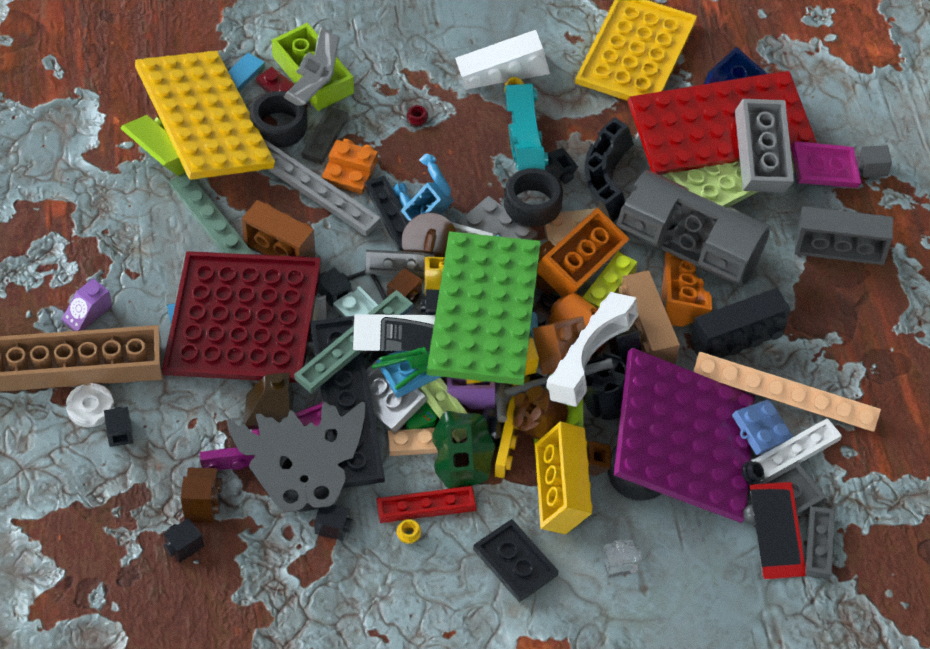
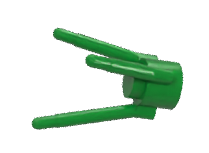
M422 347L408 352L383 356L380 358L382 362L373 364L372 368L377 369L408 361L411 369L416 368L417 370L395 386V389L398 390L418 375L427 372L426 366L428 365L429 355L426 348Z

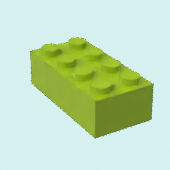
M308 22L271 40L273 58L295 84L302 77V75L297 73L302 60L307 52L314 55L318 34ZM337 57L333 69L334 73L330 81L324 84L309 100L317 111L354 94V77Z

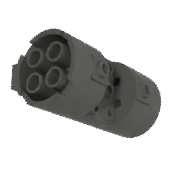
M645 170L635 182L634 187L636 188L631 193L630 198L627 197L625 204L621 208L616 226L623 233L686 260L700 269L742 288L751 277L762 256L770 235L771 226L731 207H723L690 192L689 188Z

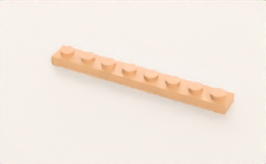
M703 352L698 353L693 369L695 373L730 387L871 432L875 431L881 409Z

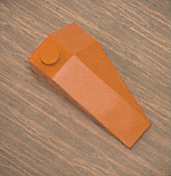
M665 251L661 300L671 325L684 327L693 323L695 317L712 311V296L703 288L704 282L697 277L694 264Z

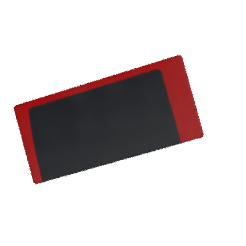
M792 482L750 485L763 578L776 579L806 576Z

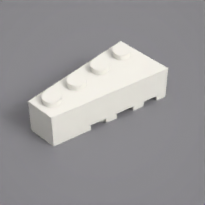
M536 30L455 58L466 90L504 83L511 77L526 79L550 74Z

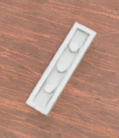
M827 418L752 461H757L762 465L764 469V478L762 480L792 463L796 461L801 463L841 440L842 435Z

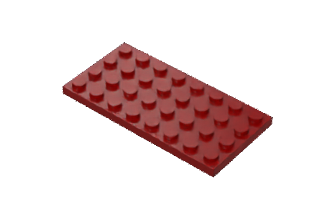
M790 70L629 96L628 104L651 171L658 175H664L669 172L676 173L716 166L718 164L739 162L735 110L742 99L785 100L790 150L794 141L817 143Z

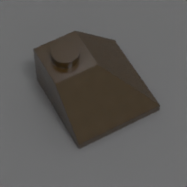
M290 373L265 375L247 393L244 424L249 430L259 429L256 414H262L266 418L272 417L280 423L283 418L288 417L290 410L293 411L294 391Z

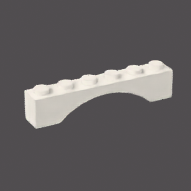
M610 292L607 298L601 302L600 308L595 315L591 316L588 325L580 332L579 338L574 345L570 346L569 352L559 362L553 375L549 376L547 389H549L550 400L577 407L587 392L584 373L586 364L591 355L603 343L630 329L638 317L635 297Z

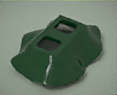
M445 411L432 434L433 444L438 451L434 464L437 476L448 489L472 486L485 482L490 477L491 462L495 448L485 417L476 413L465 414ZM455 429H466L468 440L465 443H453L452 431ZM457 453H468L469 465L467 467H455L454 455Z

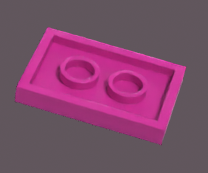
M796 141L791 145L798 183L858 188L861 185L854 147Z

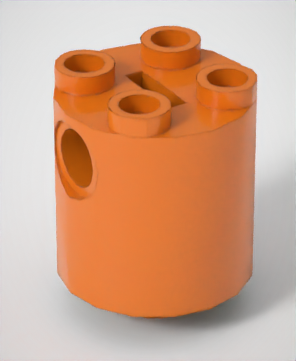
M572 293L558 299L553 304L548 324L563 319L583 316L585 326H587L591 316L595 315L598 309L580 294ZM606 343L598 347L595 352L597 354L601 353L606 347Z

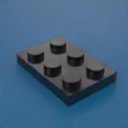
M510 519L473 545V550L519 603L558 576L559 571L513 519Z

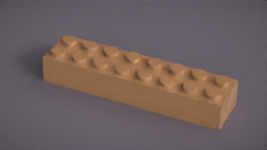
M159 325L0 336V392L70 387L83 384L91 385L90 383L111 384L162 380V350Z

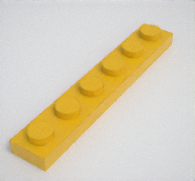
M525 375L524 383L530 382V376ZM517 395L512 396L508 406L507 421L504 424L495 464V477L504 478L506 470H511L513 456H510V450H515L517 436L514 435L515 429L519 430L513 425L514 400Z

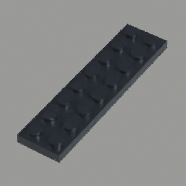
M354 316L310 321L315 357L354 325ZM362 351L320 386L322 402L335 406L341 417L359 403H365V418L353 458L338 464L339 467L344 469L346 476L342 488L385 482ZM327 430L329 442H334L337 438V430Z

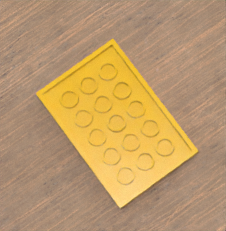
M614 0L575 78V84L628 101L629 96L664 91L693 30L697 16L648 0Z

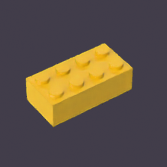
M559 422L535 443L541 529L566 535L592 514L593 505L590 494L591 482L589 481L587 439L585 428Z

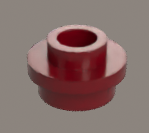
M412 106L407 112V121L412 125L420 126L428 120V112L423 106Z

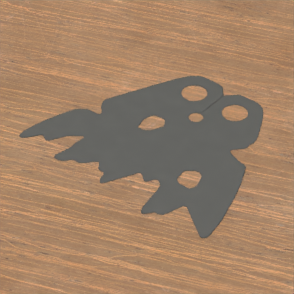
M324 402L322 405L321 423L318 426H314L312 422L307 426H303L292 410L289 411L288 417L283 418L280 423L272 417L266 418L262 414H256L260 436L252 433L244 423L238 426L232 419H228L227 424L238 450L244 455H255L250 462V469L272 501L281 510H301L307 503L314 508L328 507L335 503L345 482L344 469L339 467L338 464L353 458L357 449L365 418V403H359L341 417L335 406ZM327 430H337L338 434L334 442H329L325 439V432ZM281 456H286L291 460L293 465L290 469L281 468ZM303 475L309 478L305 483L300 481V477ZM319 486H325L329 489V496L326 499L319 500L314 496V490ZM287 490H295L299 498L294 503H287L283 499V494Z

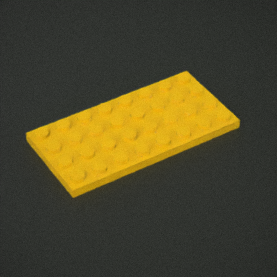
M218 51L136 59L135 67L189 180L274 168L275 161L259 130L255 128L250 120V113Z

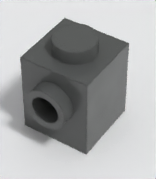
M888 145L862 147L860 156L856 158L862 177L889 175L892 159Z

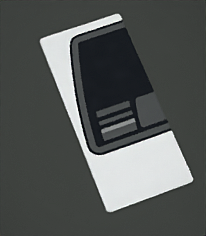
M356 314L354 316L353 350L412 351L425 347L427 351H430L435 315Z

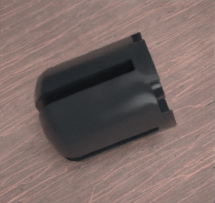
M602 353L603 356L588 361L586 365L612 358L614 367L585 375L587 392L584 398L586 407L592 415L597 418L601 415L603 420H613L621 416L626 365L622 362L621 357L611 353Z

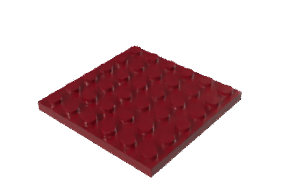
M186 251L162 366L163 375L260 381L268 374L290 373L291 382L298 383L295 380L294 374L305 366L311 331L310 321L313 319L322 266L321 258Z

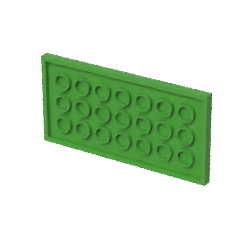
M449 231L427 365V375L524 385L541 241Z

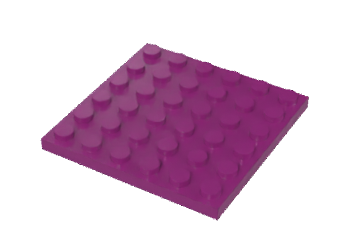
M635 348L630 349L627 354L614 476L736 522H743L745 520L743 510L747 506L748 482L742 476V467L745 462L750 461L751 446L747 439L741 437V429L732 414L739 409L753 405L755 396Z

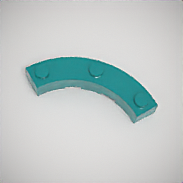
M533 84L506 85L507 112H511L512 124H508L516 169L517 171L529 168L545 170V166L548 165V152H544V148L541 145L542 132L537 129L534 101H537V89L533 88Z

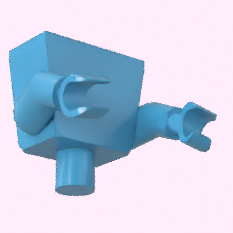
M424 154L419 160L428 166V172L435 183L428 182L412 199L406 194L407 188L403 182L400 186L397 183L392 189L403 207L401 212L409 221L422 213L442 214L454 202V198L450 195L451 188L438 165L435 164L437 159L433 155Z

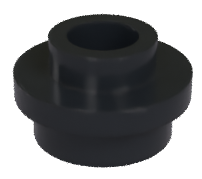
M748 461L743 464L742 476L749 484H758L764 478V469L759 462Z

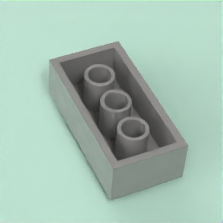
M742 99L735 110L743 191L786 192L794 182L785 100Z

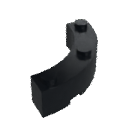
M615 117L599 131V137L594 145L591 143L585 160V176L594 204L612 222L619 218L621 208L625 204L623 192L612 182L613 173L619 160L634 145L629 126Z

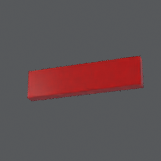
M473 486L376 498L380 523L476 511Z

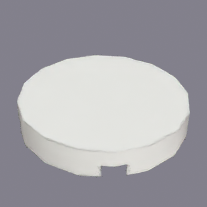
M90 383L91 385L86 386L83 384L70 392L66 400V410L69 418L75 424L82 427H95L105 422L104 410L114 407L112 394L105 386L97 383Z

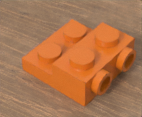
M349 139L336 140L329 154V162L321 178L337 188L363 195L365 191L364 182L370 180L378 163V151H375L370 145H364L363 147L354 145Z

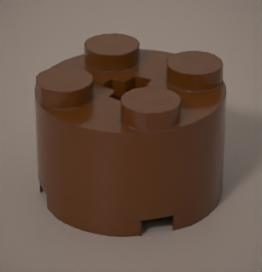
M535 386L524 393H519L514 400L513 425L535 439L540 440L559 422L566 423L567 404L550 400L549 391L541 386Z

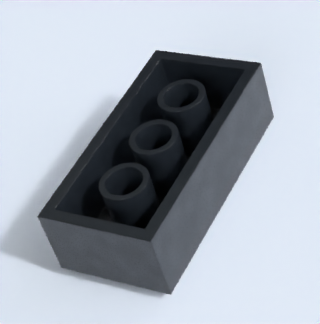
M775 288L695 317L690 345L697 356L699 352L719 358L730 354H738L743 349L757 347L762 342L770 339L776 340L784 335L791 308L779 289Z

